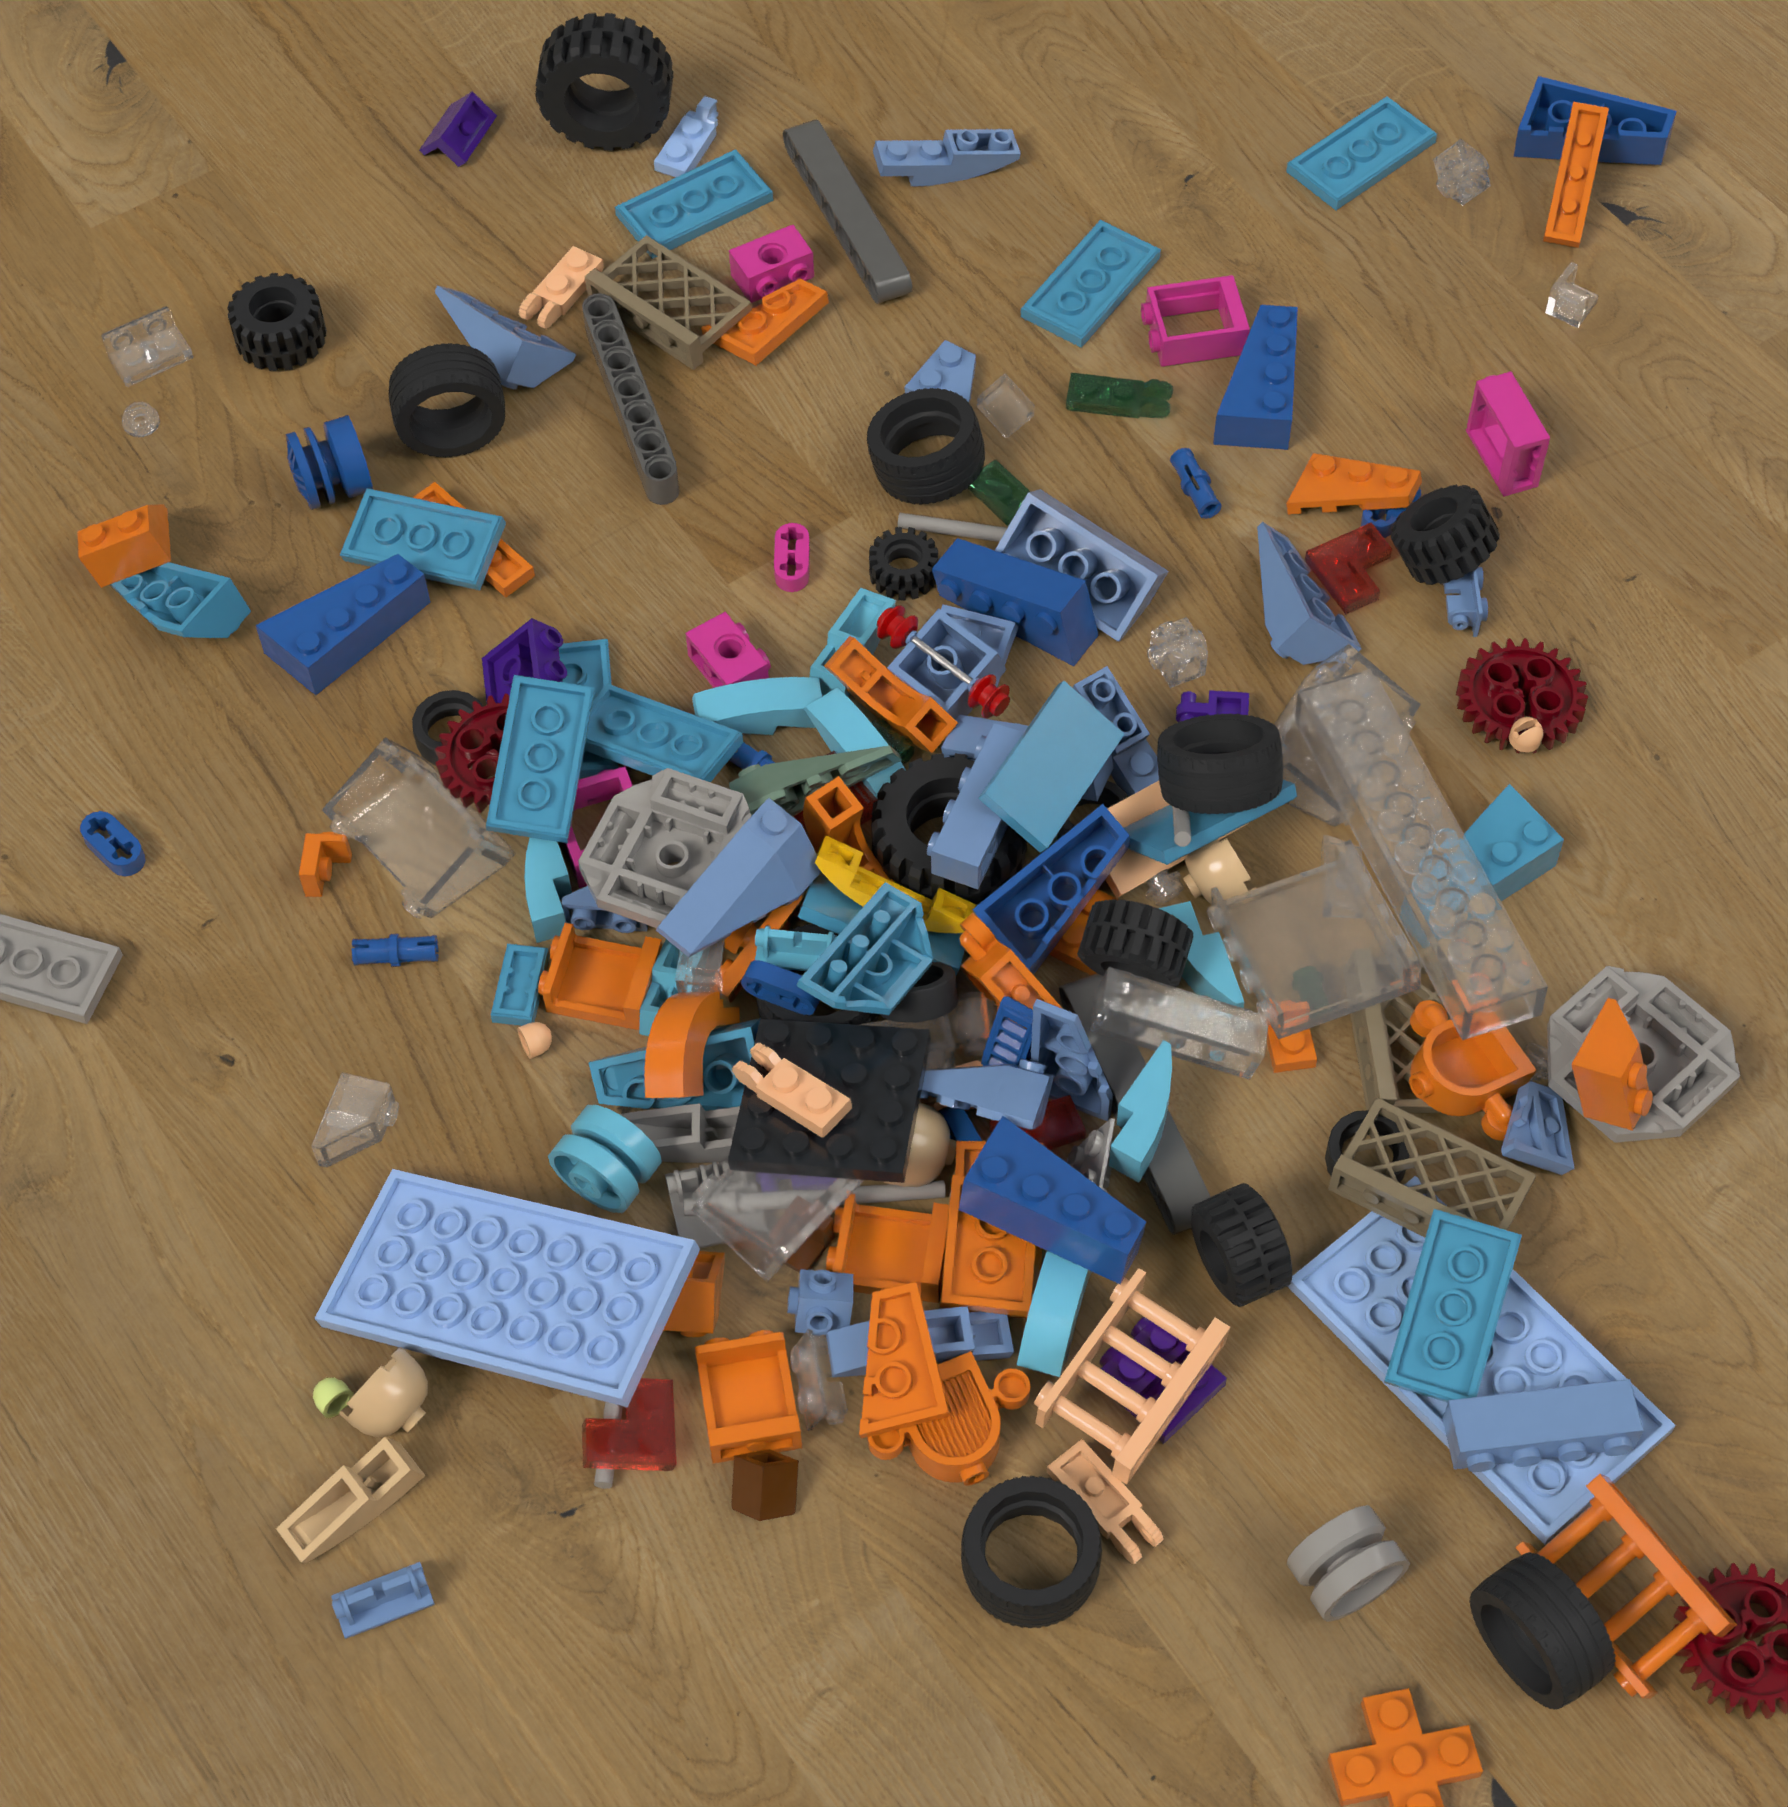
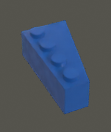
M1538 76L1518 128L1513 157L1561 159L1573 102L1609 108L1598 162L1661 165L1671 137L1676 110Z
M1260 305L1217 412L1213 445L1288 450L1293 414L1298 307Z
M959 538L954 541L932 568L941 597L968 611L1015 622L1018 627L1017 637L1072 666L1077 664L1099 636L1085 580Z
M396 554L255 626L264 654L314 695H317L430 604L431 601L424 574L402 556Z
M1102 804L972 909L973 913L990 929L1000 943L1010 948L1034 975L1130 847V835Z
M1003 1115L964 1178L959 1204L960 1211L1120 1285L1139 1252L1146 1225L1144 1219Z

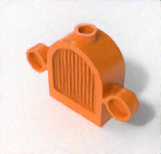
M971 913L960 924L964 930L960 936V944L971 955L960 968L997 1011L1004 996H1008L1032 1010L1036 999L1062 1008L1010 948L1000 943L990 929L974 913Z
M1432 1000L1420 1002L1410 1017L1412 1029L1418 1035L1425 1037L1411 1063L1409 1084L1412 1092L1431 1108L1443 1114L1467 1116L1483 1110L1485 1114L1482 1117L1481 1125L1484 1132L1492 1139L1503 1141L1513 1110V1106L1504 1099L1517 1094L1518 1088L1531 1080L1537 1071L1489 1002L1448 1020L1445 1008L1438 1002Z
M972 1351L937 1364L950 1416L868 1437L869 1450L875 1457L882 1460L894 1459L900 1455L904 1447L908 1446L918 1466L935 1479L951 1483L963 1482L965 1486H971L988 1477V1468L995 1461L1000 1446L1001 1421L999 1409L1013 1410L1024 1406L1030 1397V1381L1024 1372L1018 1369H1006L995 1378L994 1388L989 1389Z

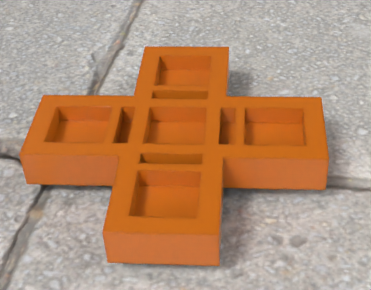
M1409 1688L1363 1697L1361 1706L1372 1745L1331 1753L1328 1757L1340 1806L1388 1797L1390 1807H1444L1438 1786L1478 1778L1483 1773L1469 1725L1422 1734Z

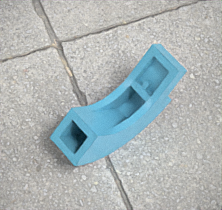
M1049 1251L1046 1252L1031 1301L1017 1366L1057 1377L1061 1376L1069 1357L1078 1313L1092 1271Z

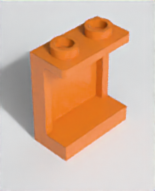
M565 922L561 935H555L550 948V959L552 962L549 971L544 970L539 980L538 994L543 995L546 1012L639 1030L640 1008L652 983V969L662 949V939L645 936L643 946L639 948L578 936L575 934L574 924Z
M846 1193L844 1207L837 1206L835 1210L833 1233H839L837 1247L829 1246L826 1270L836 1273L853 1274V1292L872 1294V1292L916 1281L922 1301L939 1303L949 1204L934 1203L932 1214L860 1205L856 1203L855 1194Z
M760 1330L751 1333L746 1338L734 1340L723 1337L713 1338L706 1341L704 1345L695 1347L713 1464L734 1460V1455L770 1449L779 1453L802 1449L801 1430L796 1411L784 1332L774 1333L770 1330Z

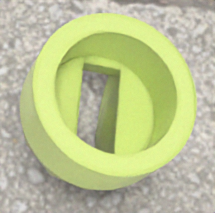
M325 1378L319 1381L313 1392L315 1405L326 1418L339 1415L340 1411L348 1406V1401L354 1396L349 1387L337 1378Z

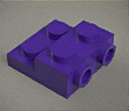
M531 618L482 657L486 702L490 695L494 698L495 703H501L506 693L510 697L514 675L563 682V679L567 677V669L560 661L559 647L563 645V638L560 632L552 626Z
M1145 1317L1131 1331V1336L1134 1340L1171 1364L1176 1361L1182 1365L1190 1354L1186 1350L1187 1345ZM1110 1347L1099 1361L1103 1371L1147 1400L1149 1397L1157 1400L1166 1388L1161 1385L1162 1379L1113 1347ZM1212 1364L1159 1438V1441L1163 1444L1226 1386L1227 1378ZM1124 1407L1135 1418L1137 1417L1135 1413Z

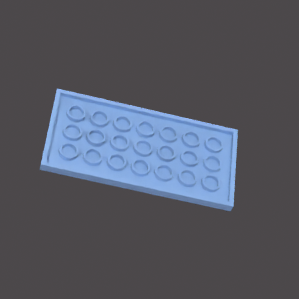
M392 1169L314 1319L321 1327L628 1407L700 1248L696 1241Z
M1415 1175L1404 1185L1407 1187H1412L1416 1185H1421L1419 1178ZM1436 1196L1437 1201H1438L1439 1203H1441V1204L1447 1206L1441 1199H1439V1198ZM1371 1211L1295 1273L1290 1281L1291 1284L1287 1287L1384 1383L1425 1237ZM1512 1269L1477 1397L1627 1379ZM1385 1384L1449 1448L1442 1419L1447 1402ZM1632 1384L1643 1432L1636 1447L1632 1448L1630 1452L1619 1456H1607L1605 1452L1589 1453L1579 1460L1568 1462L1561 1461L1559 1457L1541 1459L1539 1463L1527 1467H1517L1514 1463L1497 1464L1490 1470L1473 1473L1546 1545L1591 1505L1589 1501L1594 1495L1586 1487L1588 1483L1599 1474L1609 1477L1615 1484L1669 1436L1676 1425Z

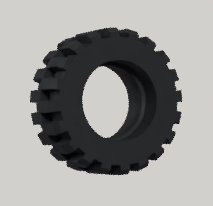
M589 13L585 14L583 19H579L577 16L567 20L565 26L561 24L556 27L542 46L536 79V102L539 104V110L546 121L550 120V126L559 134L561 132L565 133V138L573 143L579 141L584 143V147L594 149V146L603 147L604 151H613L615 147H622V150L632 148L635 142L641 144L651 138V134L657 133L663 126V121L667 119L674 73L672 70V59L662 41L658 37L653 38V32L644 25L642 27L637 26L636 21L631 18L619 19L616 18V14L605 13V16ZM590 74H605L624 81L630 87L617 91L601 90L588 85L580 77Z
M944 753L931 755V760L924 762L922 758H919L909 763L908 770L905 771L903 768H900L890 776V783L886 782L882 785L877 793L878 800L873 803L871 813L872 852L889 879L907 889L933 900L937 890L941 888L979 905L980 902L984 901L1023 869L1025 853L1027 852V841L1008 826L979 889H975L931 874V856L927 855L928 845L921 842L913 834L923 823L937 817H942L949 800L957 799L960 793L958 787L962 773L966 767L972 768L975 762L968 760L967 755L955 753V757H944Z

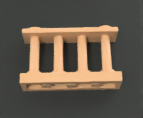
M1140 1268L1137 1269L1130 1280L1124 1277L1121 1285L1117 1284L1110 1296V1300L1114 1302L1055 1385L1048 1381L1034 1402V1405L1038 1407L1035 1424L1041 1428H1044L1055 1412L1112 1450L1111 1456L1115 1458L1112 1475L1126 1485L1224 1347L1230 1330V1326L1216 1317L1206 1330L1202 1327L1195 1329L1141 1294L1146 1272ZM1129 1308L1187 1345L1186 1350L1190 1354L1182 1365L1176 1361L1173 1364L1169 1363L1116 1328ZM1105 1342L1162 1379L1161 1385L1166 1388L1157 1400L1149 1397L1147 1400L1091 1363ZM1079 1377L1137 1415L1136 1420L1140 1422V1425L1132 1436L1126 1432L1123 1435L1119 1434L1065 1398Z

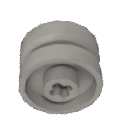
M1369 1505L1354 1508L1327 1522L1303 1540L1288 1557L1286 1565L1299 1584L1302 1586H1315L1310 1600L1323 1620L1327 1622L1341 1619L1371 1603L1392 1587L1409 1568L1410 1562L1396 1542L1393 1540L1381 1541L1386 1527Z

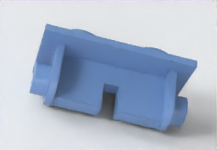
M1478 567L1474 571L1465 574L1464 577L1443 584L1445 594H1459L1446 595L1448 623L1455 630H1464L1468 626H1472L1473 637L1478 636L1481 621H1486L1488 616L1487 598H1481L1480 596L1484 580L1482 567Z
M420 1562L331 1595L333 1600L331 1601L337 1619H339L345 1639L435 1605Z

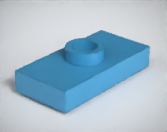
M507 944L490 1015L492 1023L523 1026L535 1022L541 996L538 994L539 980L542 972L547 970L550 957L548 948Z

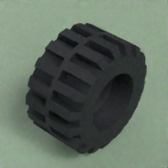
M270 273L268 277H262L261 275L255 277V281L251 283L245 282L241 285V291L236 290L232 295L233 301H230L228 304L229 313L227 315L237 350L248 364L254 363L255 368L261 370L268 367L269 371L277 372L278 368H284L287 371L293 369L292 366L294 365L302 366L306 364V359L314 358L319 354L318 348H323L327 330L319 297L316 294L315 288L311 284L307 285L305 279L301 277L294 279L293 274L285 273L283 276H278V273Z
M1468 485L1441 487L1419 497L1418 500L1407 506L1405 511L1400 513L1396 518L1397 522L1393 524L1391 529L1393 532L1391 540L1412 578H1415L1419 583L1425 582L1426 585H1434L1438 582L1440 584L1448 583L1474 571L1490 557V553L1495 551L1497 547L1496 542L1500 538L1499 529L1481 495L1475 488H1470Z
M1104 900L1095 902L1092 905L1077 955L1094 972L1115 982L1149 990L1172 989L1179 986L1194 936L1193 931L1185 923L1161 909L1128 900Z
M1242 1183L1192 1206L1191 1226L1201 1260L1218 1290L1233 1305L1242 1307L1291 1284L1292 1262L1285 1236L1271 1208L1256 1190L1248 1184Z

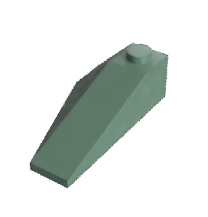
M889 745L763 766L757 764L739 772V778L730 782L729 786L731 790L744 794L751 816L768 798L793 816L803 811L807 796L839 776L849 788L902 761L900 754Z

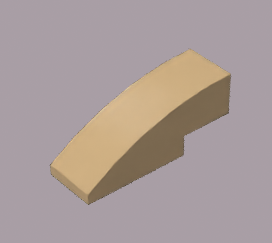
M384 1437L352 1468L343 1465L288 1516L276 1530L299 1561L306 1564L353 1535L379 1516L423 1479L425 1474L400 1442Z

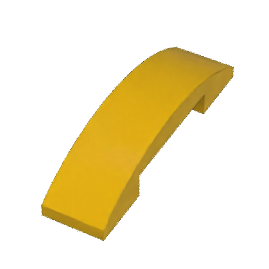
M825 835L815 864L833 885L854 902L864 907L886 882L921 902L924 913L923 920L927 931L938 933L964 932L960 924L973 913L972 909L977 906L976 904L941 888L937 890L933 900L860 867L859 864L863 852Z

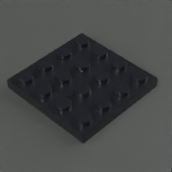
M760 1019L755 1044L761 1043L771 1048L781 1060L783 1058L789 1060L850 1098L852 1109L822 1138L758 1098L757 1093L745 1085L728 1157L730 1170L905 1183L931 1044L930 1030ZM751 1057L750 1065L756 1068L764 1078L769 1071L763 1066L761 1067L760 1064H757L754 1058Z

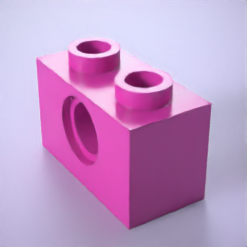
M793 224L729 250L731 276L751 303L763 299L764 296L800 278L805 281L814 278L813 251Z
M726 612L685 633L688 657L713 688L743 681L769 678L768 670L771 669V664L767 655L761 648L757 650L750 643L749 635L740 622L735 624Z

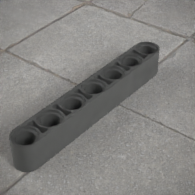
M815 119L783 130V141L790 159L874 302L880 304L911 293L913 289L912 281L906 265L821 123Z
M593 294L588 296L582 304L587 339L646 496L655 504H669L678 498L680 493L676 461L615 302L606 294Z
M1096 973L1059 986V995L1064 1010L1077 1014L1113 1094L1112 1112L1117 1120L1118 1104L1144 1069L1146 1063L1104 977ZM1168 1110L1162 1137L1143 1177L1169 1231L1176 1235L1192 1229V1206L1209 1198L1210 1194Z

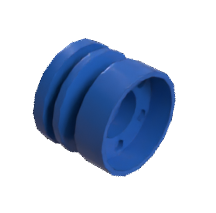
M348 415L323 422L325 440L318 442L310 427L303 428L307 446L304 447L301 446L295 431L285 434L288 450L287 460L298 491L305 498L311 510L321 507L317 490L322 489L328 503L333 504L335 503L333 485L340 483L349 498L364 494L366 488L373 489L371 476L359 439Z

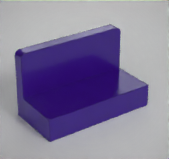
M471 91L448 107L419 151L426 155L439 148L459 167L467 162L497 115Z

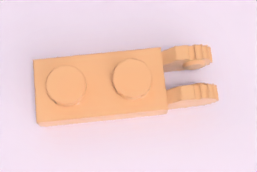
M573 246L536 289L526 296V299L523 300L519 307V317L527 321L531 320L542 308L538 315L537 323L538 326L549 329L561 315L564 316L587 290L584 276L594 268L600 272L603 271V259Z
M761 1043L755 1044L750 1049V1053L757 1064H760L761 1067L763 1066L769 1071L764 1078L756 1068L743 1061L737 1062L732 1067L733 1075L743 1085L745 1084L756 1092L758 1098L822 1138L852 1109L850 1098L785 1058L781 1060L774 1050Z
M1084 1440L1078 1441L1047 1466V1474L1054 1481L1057 1480L1061 1484L1067 1485L1068 1488L1073 1489L1080 1495L1083 1501H1086L1096 1518L1100 1533L1107 1540L1110 1538L1115 1548L1131 1564L1133 1563L1134 1565L1142 1558V1554L1136 1543L1122 1529L1128 1522L1132 1520L1137 1531L1152 1546L1156 1547L1164 1540L1162 1532L1142 1510L1143 1505L1119 1479L1112 1475V1471Z

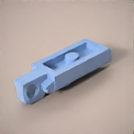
M704 96L698 103L695 112L689 110L686 116H683L654 160L655 171L678 177L696 168L717 135L718 119L716 118L718 112L716 99Z

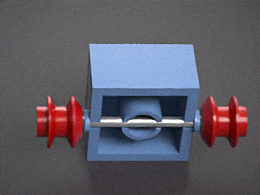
M901 605L887 608L877 620L878 638L883 640L891 637L890 646L893 649L906 646L887 669L909 687L921 694L932 697L955 720L958 715L967 716L972 709L980 705L983 707L981 715L985 719L993 715L997 717L1006 710L1010 703V697L1008 696L1010 687L1006 684L998 688L995 686L996 681L1006 671L998 652L938 608L918 632V618L915 615L904 618L905 608Z

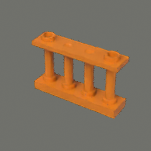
M1599 1474L1586 1485L1594 1497L1589 1501L1591 1506L1539 1552L1532 1544L1523 1541L1515 1548L1521 1555L1528 1552L1539 1554L1555 1564L1604 1520L1607 1523L1613 1519L1616 1520L1626 1532L1621 1537L1623 1543L1575 1585L1588 1599L1636 1557L1641 1560L1644 1556H1647L1658 1569L1653 1574L1655 1580L1603 1624L1607 1629L1614 1648L1615 1666L1618 1669L1613 1674L1615 1679L1630 1696L1634 1697L1638 1693L1644 1699H1652L1658 1692L1647 1681L1649 1676L1699 1633L1702 1632L1706 1635L1712 1631L1715 1636L1724 1637L1737 1624L1610 1478ZM1679 1593L1691 1607L1685 1612L1688 1617L1633 1664L1614 1641L1668 1594L1674 1597Z

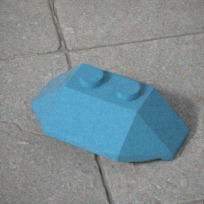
M885 882L798 980L797 987L836 1009L890 1015L933 962L928 932L923 920L924 913L921 902Z

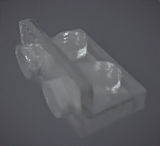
M168 306L103 333L101 336L108 358L126 387L194 358L190 346L175 325L172 312Z

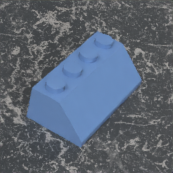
M1041 489L1028 492L995 551L1085 580L1097 628L1118 642L1121 641L1150 604L1169 572Z

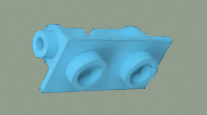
M765 926V929L760 928L756 930L755 946H757L755 960L764 961L786 970L807 971L834 941L837 935H834V932H829L827 935L771 929V926Z

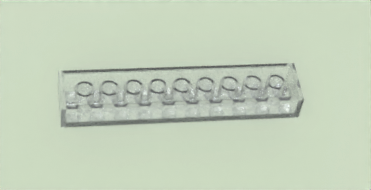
M1371 668L1298 690L1295 722L1461 1039L1465 1040L1542 1015L1548 986L1374 669Z

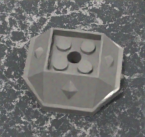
M666 768L653 775L651 780L634 785L613 796L578 860L580 872L598 908L657 928L751 817L744 794ZM672 862H679L676 865H667Z
M1606 966L1549 1018L1547 1024L1548 1087L1584 1116L1571 1064L1607 998L1615 999L1640 1045L1643 1063L1647 1065V1083L1649 1090L1653 1093L1651 1108L1646 1116H1640L1633 1131L1585 1118L1614 1143L1680 1137L1727 1094L1740 1078L1731 1030L1665 976L1644 972H1624L1622 968Z

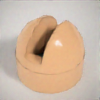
M1522 717L1511 727L1509 734L1510 744L1520 752H1533L1541 744L1543 729L1535 718ZM1525 729H1528V730H1526L1525 732H1523L1521 735L1518 734V732H1520V731H1522V730H1525Z
M532 1022L517 1028L521 1044L530 1059L543 1054L549 1049L552 1035L550 1029L545 1024Z

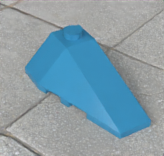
M170 562L110 584L115 591L158 630L181 637L228 638L231 633L239 628L241 622L251 612L229 577Z
M761 1018L715 1028L711 1031L703 1055V1096L645 1098L644 1069L646 1047H642L588 1063L598 1103L642 1109H660L700 1103L705 1111L739 1107L745 1084L743 1085L733 1075L732 1067L739 1061L750 1065V1049L755 1044Z

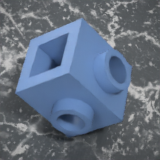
M800 1269L798 1287H789L787 1313L795 1314V1332L820 1336L826 1335L829 1331L850 1326L853 1307V1274L836 1273L827 1270Z

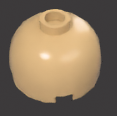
M1227 838L1220 842L1216 839L1186 855L1185 862L1190 874L1183 877L1195 899L1203 895L1213 906L1234 908L1260 895L1256 887L1250 891L1246 888L1244 882L1250 881L1251 878Z
M919 1103L905 1183L884 1182L885 1184L921 1187L934 1181L941 1174L945 1165L952 1164L956 1152V1141L950 1139L949 1126L943 1115L932 1106Z
M399 1347L391 1355L392 1359L385 1367L381 1365L348 1401V1406L339 1413L347 1422L364 1434L374 1437H386L392 1435L400 1428L408 1433L426 1414L420 1406L428 1394V1381L421 1366L402 1347Z

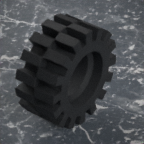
M896 527L895 534L893 535L887 530L883 532V539L877 536L874 539V546L871 545L869 549V575L872 585L876 584V590L880 594L886 589V597L891 599L894 594H899L900 601H906L905 594H911L912 600L919 598V590L924 595L929 592V585L934 587L936 584L932 568L938 562L937 547L935 548L934 540L932 538L927 540V533L923 531L918 536L915 535V528L911 527L908 528V533H902V527ZM899 558H909L918 562V565L910 569H897L890 566L889 563Z

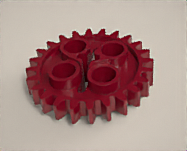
M1508 638L1505 648H1501L1495 641L1491 643L1489 652L1479 648L1476 659L1469 657L1466 668L1461 669L1456 696L1459 697L1457 709L1464 710L1462 721H1474L1473 734L1485 731L1486 737L1484 742L1486 744L1495 738L1500 740V750L1506 748L1508 743H1510L1509 734L1512 725L1518 719L1526 716L1535 718L1541 724L1543 729L1541 743L1548 750H1552L1555 739L1564 744L1568 733L1575 734L1579 722L1583 721L1588 695L1584 694L1587 683L1585 681H1578L1581 670H1569L1570 657L1559 661L1557 659L1559 649L1555 648L1546 653L1543 651L1544 642L1541 641L1535 649L1530 648L1527 638L1523 639L1521 647H1515L1511 638ZM1528 729L1522 730V731L1518 732V734L1521 735L1523 732H1525V731L1528 730Z
M508 693L504 694L501 703H495L492 695L488 696L487 706L484 707L478 702L473 701L474 711L470 714L460 709L458 712L462 720L459 723L455 721L447 722L451 733L440 734L439 738L443 746L435 748L439 759L435 764L444 788H448L453 799L460 797L465 808L475 803L478 813H482L487 805H490L495 776L490 779L487 778L496 774L510 698Z
M1731 1563L1727 1569L1726 1577L1715 1567L1708 1576L1709 1582L1700 1576L1697 1578L1737 1625L1724 1637L1715 1636L1712 1631L1706 1635L1701 1632L1675 1655L1688 1658L1680 1669L1681 1674L1695 1672L1698 1676L1691 1687L1694 1691L1705 1686L1711 1690L1707 1703L1712 1704L1719 1697L1726 1699L1725 1711L1727 1714H1730L1735 1706L1739 1704L1743 1706L1746 1719L1752 1717L1757 1707H1760L1766 1719H1770L1775 1713L1776 1705L1785 1715L1788 1714V1661L1778 1657L1773 1646L1779 1645L1788 1649V1629H1780L1765 1634L1773 1626L1781 1623L1786 1624L1788 1628V1579L1781 1585L1776 1583L1775 1569L1770 1568L1764 1578L1758 1576L1755 1563L1750 1564L1745 1575H1741L1737 1565ZM1681 1598V1601L1685 1606H1678L1673 1615L1679 1622L1684 1621L1688 1617L1685 1612L1691 1608L1683 1598ZM1757 1603L1762 1605L1768 1611L1769 1617L1757 1616L1753 1613L1749 1604ZM1765 1634L1758 1645L1753 1641V1639ZM1743 1635L1747 1640H1752L1734 1648L1729 1654L1718 1658L1713 1654V1652L1729 1650L1735 1647ZM1731 1663H1741L1750 1670L1752 1678L1746 1679L1738 1676L1733 1671Z

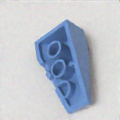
M437 285L436 295L469 345L482 351L483 354H486L492 360L503 386L511 389H517L518 385L534 388L574 361L576 354L545 335L539 337L527 331L525 324L499 315L498 310L464 292Z
M1262 522L1257 526L1264 617L1265 625L1272 638L1270 642L1271 647L1282 658L1287 659L1291 657L1302 665L1357 654L1362 648L1349 623L1341 614L1334 616L1333 612L1325 604L1330 599V596L1325 589L1320 588L1314 580L1307 576L1311 570L1288 537Z
M768 798L740 828L660 923L656 931L685 955L691 957L730 936L733 931L752 921L755 923L772 910L798 900L821 874V870L815 864L817 854L802 824Z
M1036 999L1033 1005L1031 1060L1045 1064L1044 1072L1054 1074L1049 1098L1108 1121L1111 1116L1113 1094L1078 1015Z
M1023 1058L1020 1059L1019 1065L1002 1064L929 1069L925 1071L920 1098L928 1099V1096L937 1098L936 1102L951 1108L970 1110V1107L977 1108L976 1115L999 1121L1003 1115L1016 1126L1033 1130L1042 1125L1054 1074L1044 1072L1045 1064Z

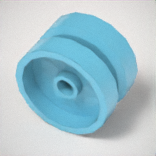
M587 1105L572 1123V1135H564L549 1153V1163L555 1173L585 1200L612 1213H623L639 1194L638 1183H646L662 1163L661 1154L645 1133L625 1117L599 1105Z

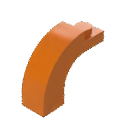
M849 636L824 665L847 688V691L872 714L903 738L927 752L933 753L958 724L932 697L917 692L901 681L854 637Z
M839 776L805 798L803 806L804 822L817 855L825 835L863 852L859 864L860 867L890 880L864 838L860 824L864 807Z
M720 991L680 992L670 996L658 1010L648 1037L644 1069L645 1098L703 1096V1055L709 1034L719 1025L740 1023L739 1007H724L723 999H720Z

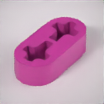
M787 523L779 527L775 534V582L784 591H800L805 588L809 581V533L804 526L798 523ZM789 540H797L796 550L788 549ZM789 565H796L795 575L793 576L787 575Z

